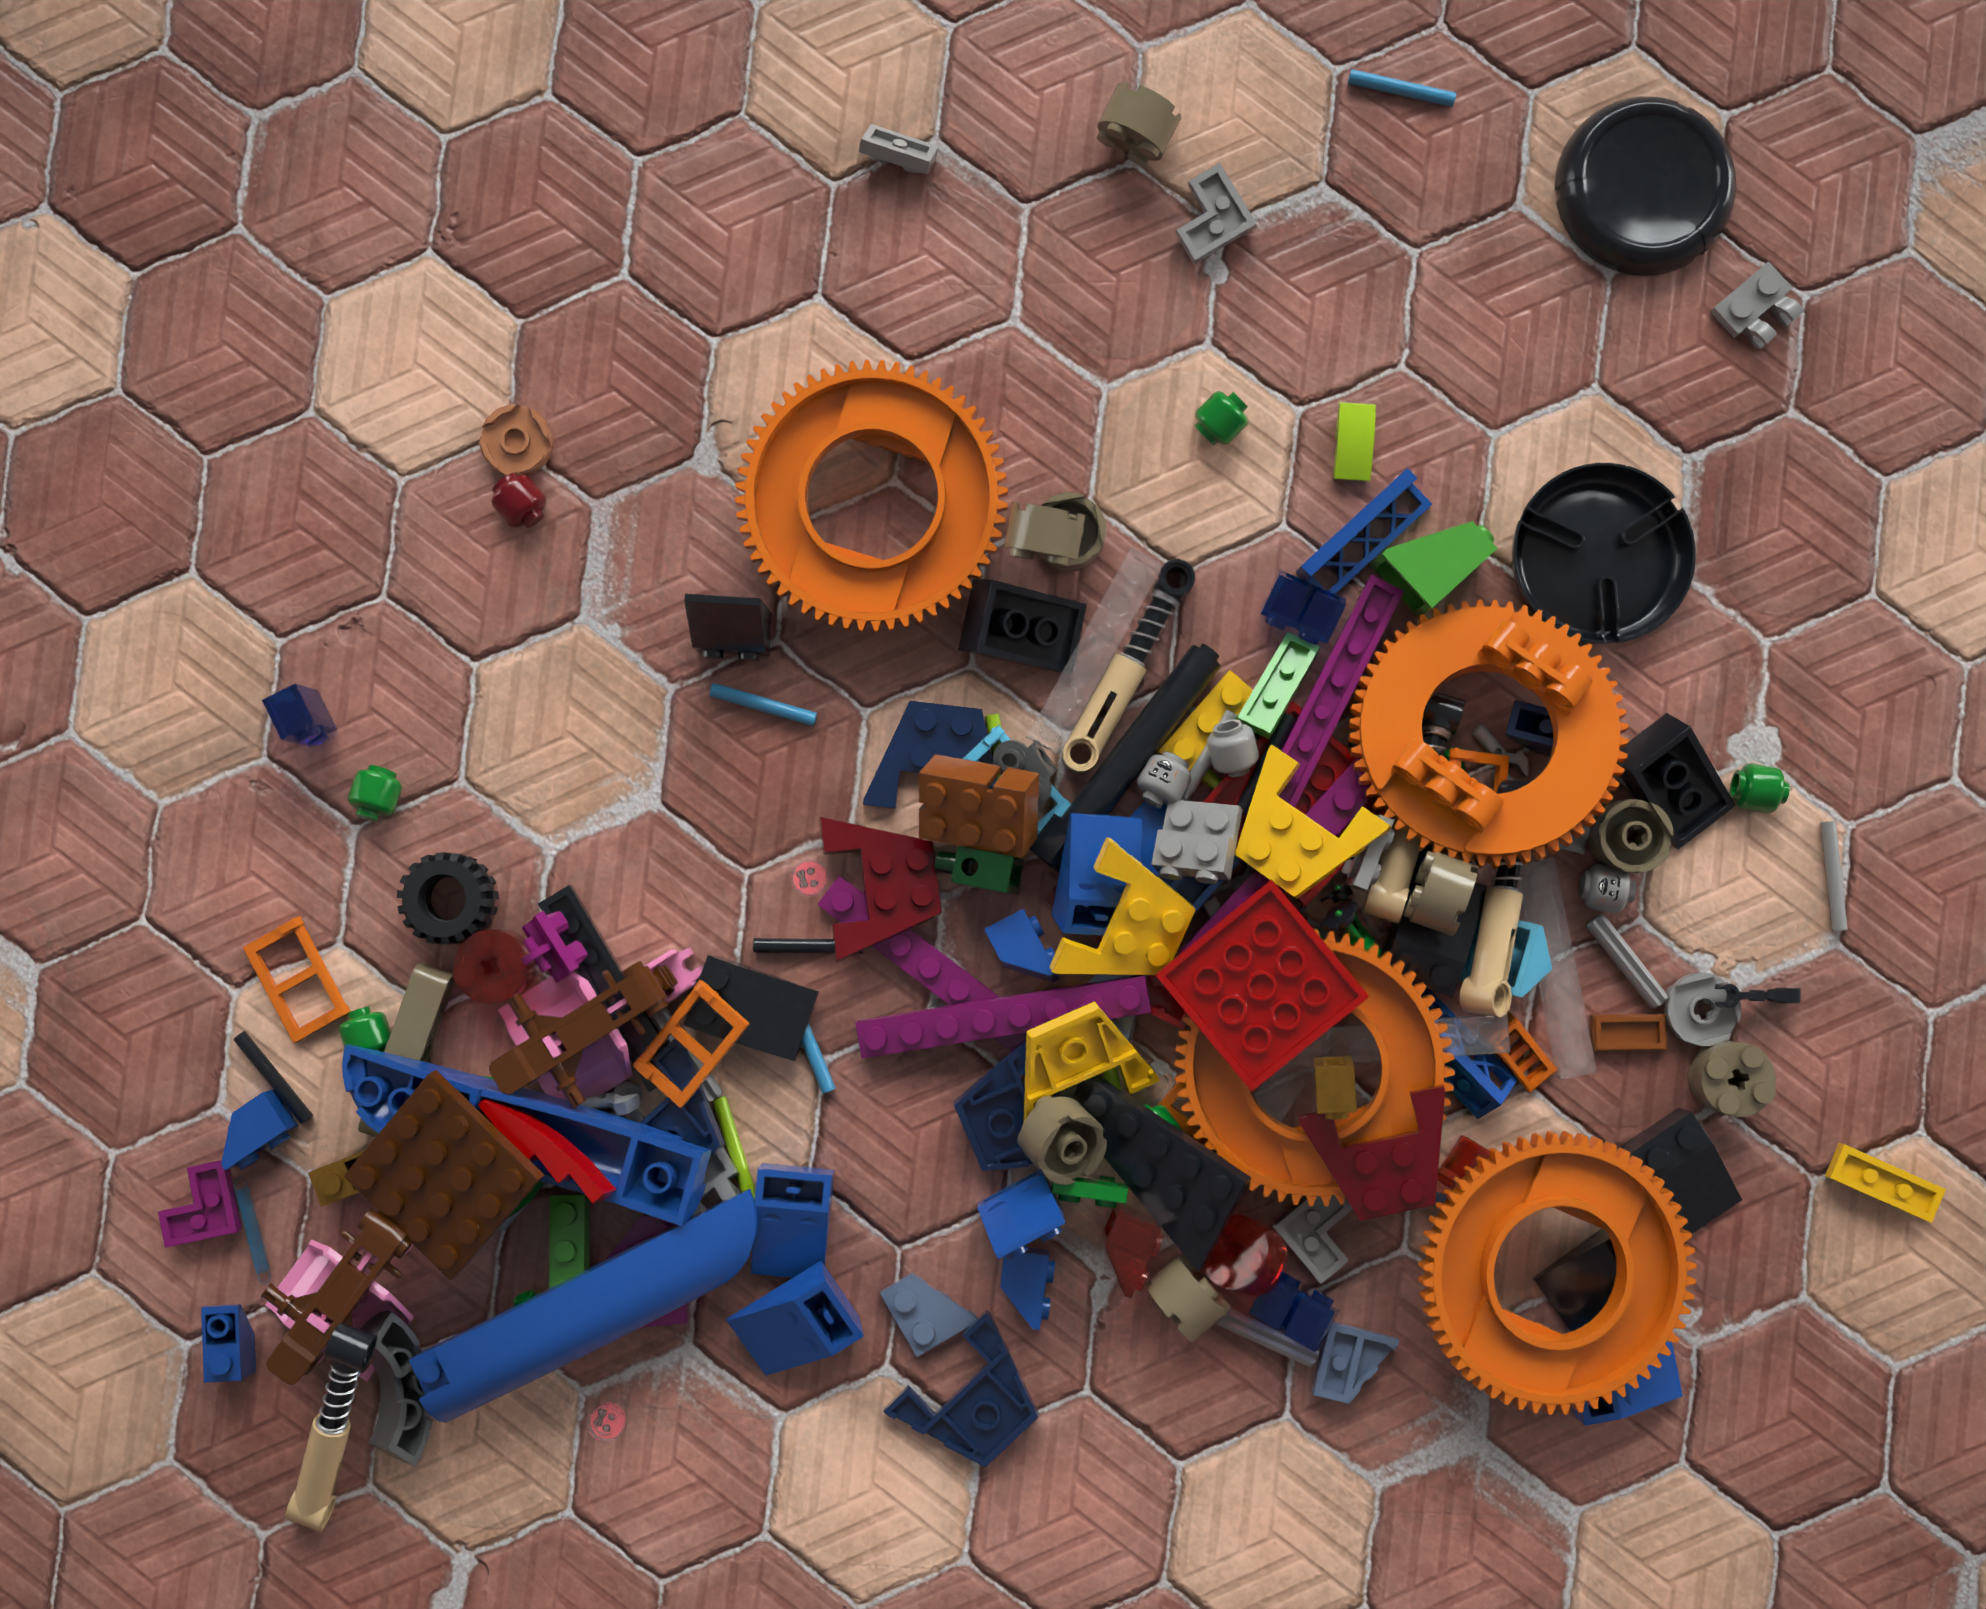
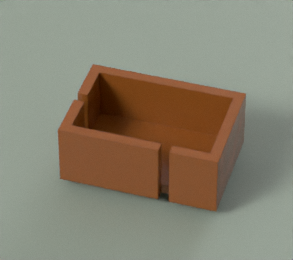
M935 754L919 772V803H923L919 808V838L1023 858L1037 839L1039 773L1008 767L993 785V789H989L990 785L1001 773V766Z

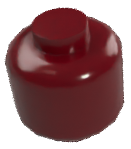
M511 473L494 485L492 489L494 493L491 500L492 505L510 527L525 525L526 528H531L542 520L544 514L541 511L546 505V497L529 476H517L515 473Z

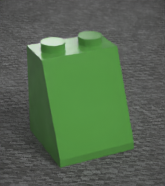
M1471 521L1387 548L1370 566L1385 582L1404 591L1401 600L1419 617V615L1426 613L1439 603L1498 548L1492 543L1494 537L1483 525L1477 526Z

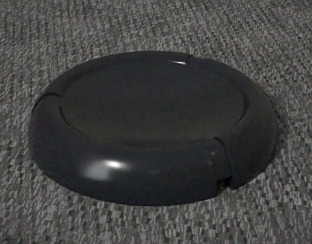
M1638 96L1626 98L1609 104L1592 114L1575 130L1567 141L1559 158L1555 174V190L1560 191V199L1556 204L1561 221L1571 239L1585 254L1599 264L1617 272L1630 275L1652 276L1665 274L1692 263L1694 258L1699 254L1703 255L1723 232L1733 210L1736 196L1734 162L1728 146L1719 131L1695 109L1679 104L1675 100L1662 97Z
M1592 463L1574 467L1562 472L1543 485L1524 508L1523 514L1517 523L1512 543V565L1515 580L1522 597L1535 614L1538 609L1541 610L1543 622H1546L1552 616L1556 617V629L1568 624L1567 636L1569 638L1580 633L1581 638L1579 641L1593 644L1622 643L1637 639L1650 633L1667 621L1678 609L1689 590L1696 562V545L1692 526L1683 508L1677 510L1671 501L1675 498L1673 493L1651 475L1636 468L1615 463Z

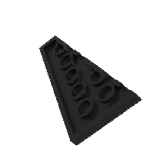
M1099 1075L1053 1094L1054 1097H1069L1076 1100L1102 1125L1104 1129L1102 1130L1103 1137L1107 1140L1104 1158L1197 1272L1201 1271L1207 1264L1251 1177Z

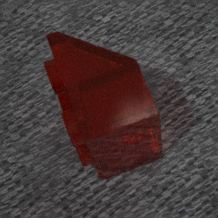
M1117 1202V1208H1112L1102 1231V1237L1124 1296L1132 1298L1135 1289L1138 1291L1143 1289L1149 1274V1270L1146 1269L1147 1261L1150 1255L1157 1256L1164 1236L1161 1235L1160 1225L1152 1216Z

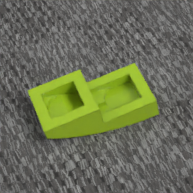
M1339 402L1335 439L1337 441L1333 467L1334 479L1371 480L1376 418L1375 404Z

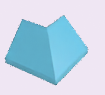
M1482 910L1467 961L1459 979L1461 981H1464L1471 975ZM1519 920L1508 983L1511 987L1512 996L1523 997L1552 970L1543 926Z

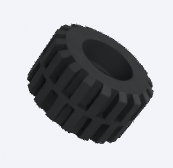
M441 852L436 853V855H426L420 858L422 862L413 863L408 868L411 873L403 875L400 883L404 884L403 890H397L396 898H402V905L397 906L399 914H405L406 919L402 922L406 928L414 929L412 934L417 938H425L426 942L432 944H458L468 942L470 938L478 937L482 934L481 930L490 926L492 921L489 918L491 915H496L498 907L494 906V899H499V893L493 890L492 885L496 884L493 876H488L486 873L489 869L484 864H478L476 862L477 859L457 853ZM444 877H454L463 886L466 895L465 906L462 912L453 920L440 918L435 913L431 903L433 888Z

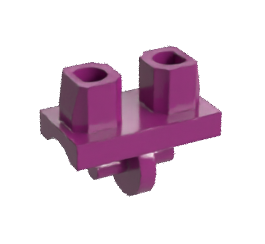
M542 911L522 927L527 936L523 944L529 952L528 955L521 959L524 966H528L535 962L542 973L548 970L556 983L566 979L578 969V964L588 956L583 945L577 940L567 946L562 941L559 935L569 927L561 911L548 915Z

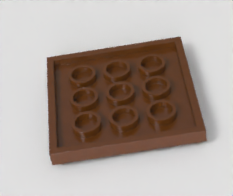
M434 1070L425 1077L344 1177L382 1214L408 1234L407 1238L412 1241V1244L451 1281L465 1268L544 1177V1174L437 1070Z

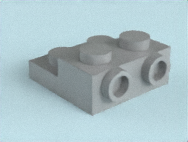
M1184 800L1167 803L1163 830L1158 829L1151 865L1160 873L1161 877L1169 880H1181L1182 876L1196 877L1197 881L1206 884H1217L1218 880L1230 881L1243 810L1239 805Z

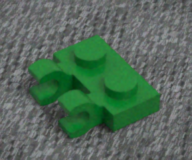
M1100 1175L1099 1180L1076 1177L1073 1179L1075 1183L1062 1185L1052 1182L1051 1185L1052 1193L1059 1194L1058 1200L1080 1203V1198L1083 1197L1095 1199V1205L1107 1208H1117V1202L1125 1204L1127 1202V1185L1115 1182V1177Z

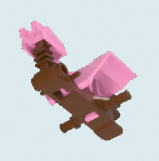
M691 947L677 952L675 949L669 950L646 966L639 961L621 972L625 979L617 984L608 970L603 971L602 975L610 988L598 996L588 980L573 972L559 983H556L551 976L524 994L518 993L507 1000L508 1004L498 1009V1012L503 1018L516 1047L492 1061L489 1066L490 1074L499 1089L505 1094H511L538 1081L545 1094L568 1100L572 1109L586 1101L584 1097L604 1094L614 1088L616 1084H620L631 1077L632 1070L628 1046L617 1028L631 1021L637 1032L643 1035L645 1029L637 1016L646 1012L648 1017H651L667 1007L670 1002L693 989L697 984L696 980L701 976L703 967L700 966L693 971L686 968V959L694 954ZM621 992L624 999L606 1009L603 1002L607 1000L609 1004L615 1001L613 996ZM629 1005L632 1010L623 1014L620 1010ZM616 1013L618 1019L613 1020L611 1016Z
M371 1209L362 1218L357 1226L362 1232L357 1238L346 1230L341 1232V1236L352 1244L343 1257L332 1248L311 1240L280 1285L276 1288L271 1283L264 1290L265 1292L262 1293L261 1297L267 1300L265 1306L275 1312L282 1323L290 1329L267 1360L268 1370L289 1385L296 1384L303 1376L308 1375L316 1364L325 1359V1351L330 1337L336 1326L341 1322L360 1329L370 1318L383 1311L393 1312L408 1326L413 1320L414 1316L388 1290L375 1281L384 1269L396 1278H401L402 1272L390 1264V1261L395 1256L399 1259L402 1258L414 1246L412 1241L407 1238L408 1234L380 1211L375 1212ZM362 1248H365L368 1251L357 1267L351 1263L352 1260L359 1261L362 1257L359 1252ZM370 1359L367 1367L359 1376L366 1382L376 1371L372 1364L373 1359Z

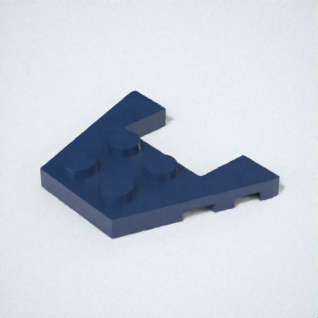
M909 701L863 799V805L896 809L900 772L919 773L935 754L959 759L966 756L987 736L982 709ZM989 749L977 761L993 764L991 750Z
M677 1039L672 1040L652 1059L662 1073L681 1091L685 1089L697 1074L687 1048ZM702 1085L684 1107H678L667 1097L640 1122L681 1136L683 1141L712 1150L710 1157L725 1144Z
M1026 1040L953 1102L982 1171L1022 1168L1033 1164L1017 1142L1024 1123L1025 1086L1020 1076L1025 1074Z
M988 1310L978 1317L962 1335L987 1361L967 1383L936 1412L909 1385L883 1411L887 1416L902 1420L911 1425L915 1431L934 1437L943 1442L947 1448L985 1468L1039 1416L1031 1395Z

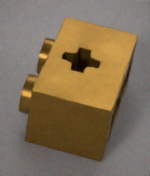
M1352 1056L1313 1057L1317 1114L1325 1113V1118L1332 1120L1349 1118L1348 1113L1357 1112Z

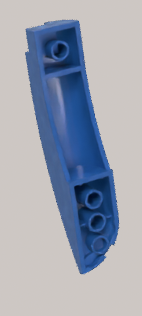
M350 1044L345 1045L342 1072L346 1092L351 1093L358 1108L356 1113L378 1133L381 1132L425 1077L432 1071L437 1070L487 1119L488 1117L478 1104L485 1099H494L510 1103L532 1114L563 1135L587 1156L617 1189L605 1201L679 1226L685 1225L692 1218L701 1201L706 1187L703 1180L712 1150L683 1141L681 1136L581 1104L572 1109L568 1100L527 1088L517 1090L511 1094H505L499 1089L494 1079ZM539 1159L532 1161L544 1174L540 1181L585 1194L574 1179L557 1183Z
M751 1190L743 1191L692 1216L683 1226L674 1225L626 1248L620 1253L552 1288L420 1352L411 1358L409 1362L425 1393L419 1398L422 1406L435 1420L447 1423L537 1380L725 1284L747 1262L754 1238L757 1235L758 1216Z

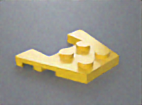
M1271 744L1264 760L1235 855L1268 879H1272L1279 887L1297 899L1336 871L1335 869L1348 859L1357 856L1365 850V847L1387 834L1392 827L1362 806L1339 838L1279 797L1301 765Z
M1106 837L1093 868L1100 874L1126 882L1124 891L1099 947L1095 949L1062 937L1049 967L1056 974L1155 975L1174 959L1196 909L1167 883L1144 867L1140 861L1122 849L1114 840Z
M1095 1001L1026 1031L1024 1121L1035 1108V1104L1040 1098L1051 1096L1116 1066L1119 1067L1125 1088L1129 1094L1160 1082L1152 1067Z

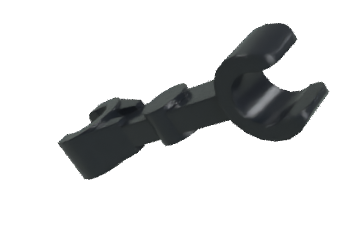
M1719 983L1715 985V989H1725L1727 992V999L1724 1002H1715V1006L1720 1008H1733L1740 1000L1749 999V1001H1765L1767 999V1001H1775L1776 1003L1801 1002L1800 988L1777 987L1767 989V991L1749 990V992H1740L1733 984Z

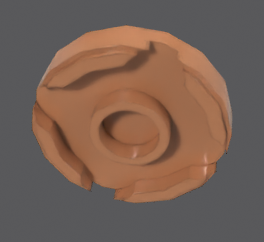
M515 404L506 405L490 414L482 426L483 430L479 446L483 457L493 469L506 476L511 473H515L517 476L534 474L547 463L552 453L553 435L549 424L532 408Z

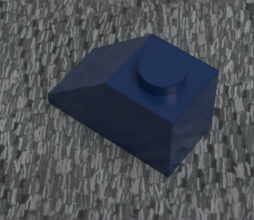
M1514 700L1505 736L1537 754L1550 757L1553 747V728L1546 707Z

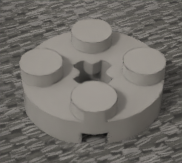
M1698 972L1681 977L1667 988L1665 993L1668 995V999L1664 1002L1666 1023L1679 1040L1697 1046H1713L1728 1039L1732 1034L1730 1032L1734 1029L1735 1024L1739 1023L1741 1017L1740 1001L1733 1008L1715 1006V1002H1724L1727 999L1726 990L1715 989V985L1719 983L1729 984L1728 982H1725L1716 975ZM1700 999L1704 1004H1710L1711 1010L1705 1013L1706 1018L1701 1020L1700 1015L1694 1014V1007L1697 1006V1001Z

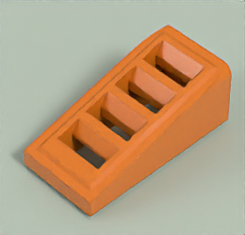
M1509 1011L1503 1017H1496L1479 1032L1490 1048L1529 1093L1557 1071V1068L1520 1021ZM1518 1038H1521V1041L1517 1045H1515L1508 1052L1505 1051V1049L1508 1048L1512 1043H1514ZM1529 1049L1532 1051L1518 1064L1515 1063V1061ZM1539 1060L1541 1064L1525 1076L1523 1072Z

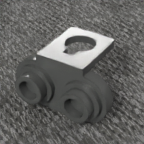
M1007 740L1001 743L993 755L994 765L1001 766L1000 775L1008 767L1039 773L1038 806L1044 804L1052 791L1049 777L1057 771V768L1037 740L1028 748L1018 740Z

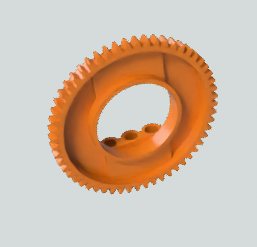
M869 360L864 361L862 370H858L854 361H850L848 372L845 373L840 365L836 364L834 376H830L823 368L820 370L821 381L817 382L811 375H808V387L806 389L796 382L794 383L795 396L784 391L782 393L785 401L784 406L773 401L771 406L775 415L771 416L765 413L761 415L767 426L753 427L759 440L747 439L746 441L748 447L753 450V453H742L741 458L749 466L737 469L738 474L746 478V480L735 483L736 489L745 493L735 498L737 505L746 507L736 513L738 520L747 521L746 524L739 528V531L742 535H752L743 542L746 549H756L749 556L753 563L763 561L757 569L760 575L771 573L766 581L770 587L781 584L777 591L778 596L783 598L791 593L789 605L795 607L803 602L801 612L805 616L815 609L814 619L819 623L826 615H829L830 627L834 628L838 621L842 619L844 630L849 631L853 622H857L860 633H864L868 623L872 624L875 633H879L882 623L887 624L890 632L894 631L895 624L898 621L907 629L909 628V620L913 617L919 624H923V613L928 612L933 618H936V607L938 605L945 610H949L948 599L950 597L960 602L962 596L959 589L962 587L971 591L973 586L969 580L970 577L979 580L982 578V573L978 566L989 567L991 561L985 554H996L997 547L991 540H1001L1003 533L995 527L1006 524V518L997 513L1008 510V503L999 500V498L1008 495V488L998 485L1007 480V474L996 471L1004 466L1003 458H993L999 452V445L987 444L993 438L992 430L980 432L986 424L984 417L972 420L977 412L976 407L973 405L963 409L966 403L964 395L953 400L955 389L952 385L941 391L942 379L940 377L929 384L928 371L924 370L918 378H915L914 366L910 365L906 372L902 374L899 362H895L892 369L887 371L884 360H880L876 370L872 369ZM853 439L876 448L881 447L891 452L903 454L905 457H914L927 462L931 468L938 488L936 512L924 536L904 553L881 560L826 543L814 529L808 511L810 481L820 461L829 451L842 442Z
M1482 599L1477 600L1475 607H1470L1467 601H1462L1459 610H1456L1452 604H1447L1444 614L1435 608L1431 613V619L1421 614L1417 620L1418 626L1409 621L1404 628L1406 634L1397 630L1393 635L1395 643L1388 640L1383 643L1382 649L1385 653L1375 652L1373 660L1377 665L1368 663L1365 672L1369 677L1361 676L1358 685L1364 690L1355 691L1353 699L1359 703L1352 704L1350 713L1357 717L1349 720L1348 727L1357 731L1349 734L1348 742L1358 744L1351 748L1350 757L1361 758L1354 763L1353 770L1365 772L1358 779L1359 785H1370L1364 794L1365 798H1378L1372 809L1374 811L1386 809L1384 816L1397 821L1393 829L1395 834L1406 829L1408 832L1405 842L1408 844L1417 837L1419 839L1418 850L1420 852L1428 845H1431L1432 853H1435V851L1439 853L1445 851L1446 855L1453 858L1458 855L1460 860L1469 863L1471 858H1474L1476 865L1479 866L1478 869H1482L1486 859H1489L1492 869H1497L1500 866L1501 859H1504L1508 868H1513L1517 856L1523 865H1528L1531 861V853L1538 861L1543 860L1546 856L1545 848L1554 855L1560 850L1558 842L1568 847L1573 842L1571 834L1580 838L1585 833L1582 825L1590 828L1596 822L1592 814L1600 817L1605 811L1601 803L1609 804L1613 799V796L1607 790L1615 791L1619 787L1620 783L1613 777H1620L1624 773L1625 769L1616 763H1622L1627 759L1628 754L1619 749L1625 748L1629 743V739L1620 736L1629 727L1628 724L1619 722V719H1622L1627 712L1626 709L1617 708V704L1623 699L1622 695L1613 694L1612 692L1618 685L1617 681L1607 680L1606 676L1611 671L1609 667L1598 669L1597 665L1602 659L1601 655L1589 657L1588 653L1592 648L1590 643L1582 647L1578 645L1581 638L1580 633L1569 638L1567 636L1568 624L1556 629V617L1552 616L1546 622H1543L1542 611L1539 609L1533 616H1528L1527 605H1523L1519 612H1514L1513 602L1508 601L1504 608L1499 607L1497 600H1493L1490 606H1484ZM1473 672L1501 673L1510 676L1540 698L1551 719L1553 747L1546 768L1536 779L1517 790L1497 794L1486 785L1479 783L1475 778L1470 777L1456 764L1447 761L1445 757L1439 755L1432 747L1424 743L1422 719L1425 706L1433 694L1450 680Z
M1314 929L1316 933L1320 936L1318 929ZM1329 930L1326 938L1322 940L1369 995V998L1351 1011V1013L1359 1018L1372 1033L1379 1049L1381 1061L1379 1082L1370 1102L1358 1107L1357 1112L1348 1113L1349 1118L1334 1120L1340 1146L1418 1130V1125L1409 1091L1442 1084L1444 1085L1445 1092L1454 1090L1453 1084L1444 1080V1078L1455 1075L1453 1068L1444 1065L1454 1060V1055L1442 1050L1450 1046L1452 1040L1449 1037L1439 1036L1448 1029L1446 1023L1434 1022L1443 1013L1440 1008L1428 1009L1435 1001L1433 995L1421 997L1427 986L1424 982L1412 985L1416 973L1412 970L1402 975L1405 963L1399 960L1391 965L1392 953L1390 951L1379 957L1377 956L1378 944L1374 943L1368 950H1365L1364 938L1359 937L1354 945L1350 944L1349 933H1344L1340 941L1335 940L1334 931ZM1184 1015L1183 1022L1190 1026L1191 1030H1179L1178 1036L1186 1040L1187 1043L1176 1045V1051L1185 1055V1057L1176 1059L1175 1066L1185 1071L1177 1074L1175 1081L1186 1084V1086L1178 1090L1177 1094L1178 1097L1189 1098L1188 1101L1182 1104V1111L1194 1112L1187 1119L1188 1126L1200 1125L1194 1132V1138L1206 1137L1205 1147L1210 1150L1215 1149L1217 1155L1251 1177L1249 1190L1254 1191L1260 1184L1264 1185L1263 1196L1266 1198L1275 1189L1278 1193L1279 1202H1283L1289 1193L1292 1194L1293 1205H1298L1301 1197L1306 1196L1309 1207H1313L1316 1197L1320 1196L1324 1206H1329L1331 1195L1336 1196L1340 1205L1344 1204L1345 1195L1302 1126L1290 1127L1272 1117L1260 1105L1253 1092L1250 1091L1189 1015ZM1445 1097L1444 1106H1450V1099ZM1443 1113V1121H1445L1447 1117Z
M1547 1131L1545 1140L1541 1135L1532 1133L1530 1142L1522 1136L1517 1137L1516 1146L1507 1141L1502 1142L1503 1151L1499 1152L1494 1148H1490V1157L1485 1160L1480 1156L1476 1157L1478 1166L1472 1169L1466 1165L1464 1167L1466 1176L1463 1179L1456 1176L1453 1178L1456 1187L1453 1190L1445 1188L1443 1192L1447 1197L1444 1203L1436 1202L1435 1206L1440 1211L1437 1216H1429L1428 1218L1434 1225L1432 1230H1424L1423 1235L1429 1238L1428 1245L1420 1246V1250L1426 1254V1259L1418 1261V1266L1425 1270V1274L1418 1277V1282L1426 1286L1425 1290L1419 1292V1297L1429 1302L1422 1310L1427 1316L1433 1317L1427 1322V1325L1431 1330L1438 1331L1433 1338L1439 1345H1444L1441 1352L1447 1358L1453 1357L1450 1364L1457 1370L1462 1369L1460 1374L1468 1381L1473 1379L1472 1384L1477 1389L1482 1391L1485 1388L1486 1394L1493 1399L1498 1396V1399L1505 1405H1509L1512 1401L1515 1407L1523 1410L1527 1404V1408L1533 1413H1538L1542 1406V1409L1549 1415H1553L1557 1407L1561 1413L1567 1415L1570 1405L1576 1411L1582 1413L1585 1401L1593 1409H1598L1599 1397L1608 1404H1611L1612 1391H1615L1621 1397H1625L1626 1383L1635 1389L1639 1388L1636 1377L1638 1374L1647 1379L1651 1378L1647 1366L1650 1364L1660 1368L1662 1365L1657 1355L1660 1353L1670 1356L1671 1354L1665 1343L1667 1341L1678 1343L1680 1340L1672 1332L1673 1329H1685L1686 1327L1678 1317L1679 1315L1691 1313V1310L1683 1305V1301L1691 1300L1695 1297L1694 1294L1688 1292L1685 1288L1686 1286L1696 1284V1279L1687 1275V1272L1697 1268L1696 1263L1686 1259V1257L1695 1253V1248L1684 1244L1692 1238V1233L1681 1229L1688 1223L1687 1218L1676 1215L1682 1208L1681 1205L1670 1201L1674 1193L1666 1188H1662L1665 1183L1663 1179L1657 1176L1652 1177L1654 1174L1652 1168L1646 1165L1642 1166L1643 1161L1640 1158L1630 1157L1629 1151L1622 1148L1617 1150V1145L1608 1141L1603 1144V1140L1594 1136L1588 1141V1136L1577 1133L1575 1138H1573V1134L1562 1131L1560 1138H1558L1556 1133ZM1550 1207L1606 1230L1612 1241L1616 1256V1278L1608 1301L1590 1322L1565 1334H1561L1537 1321L1533 1322L1506 1308H1502L1494 1285L1496 1257L1508 1233L1528 1215Z

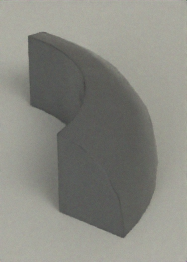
M383 1311L370 1318L360 1328L378 1337L371 1359H373L372 1364L378 1375L381 1403L377 1424L368 1444L404 1463L416 1467L428 1441L433 1421L419 1401V1398L425 1393L409 1362L411 1358L422 1352L419 1347L421 1343L411 1328L401 1318L391 1311Z

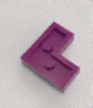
M222 1160L187 1167L193 1203L158 1211L165 1248L236 1233L242 1230L230 1169L224 1170L221 1165Z

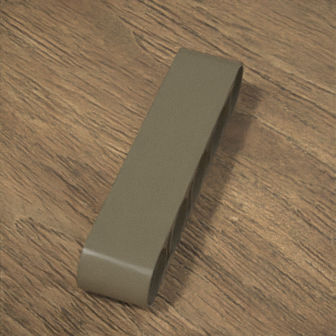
M422 962L416 965L387 1042L385 1053L423 1062L428 1061L455 984L456 975L454 973ZM360 1119L359 1132L373 1137L379 1134Z

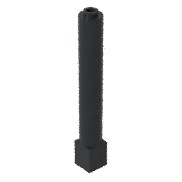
M1201 644L1200 647L1192 645L1064 814L1061 817L1053 814L1041 830V833L1037 835L1036 841L1029 850L1057 872L1060 871L1070 813L1109 815L1142 772L1149 758L1157 752L1221 667L1217 661L1219 655L1212 648L1205 644Z

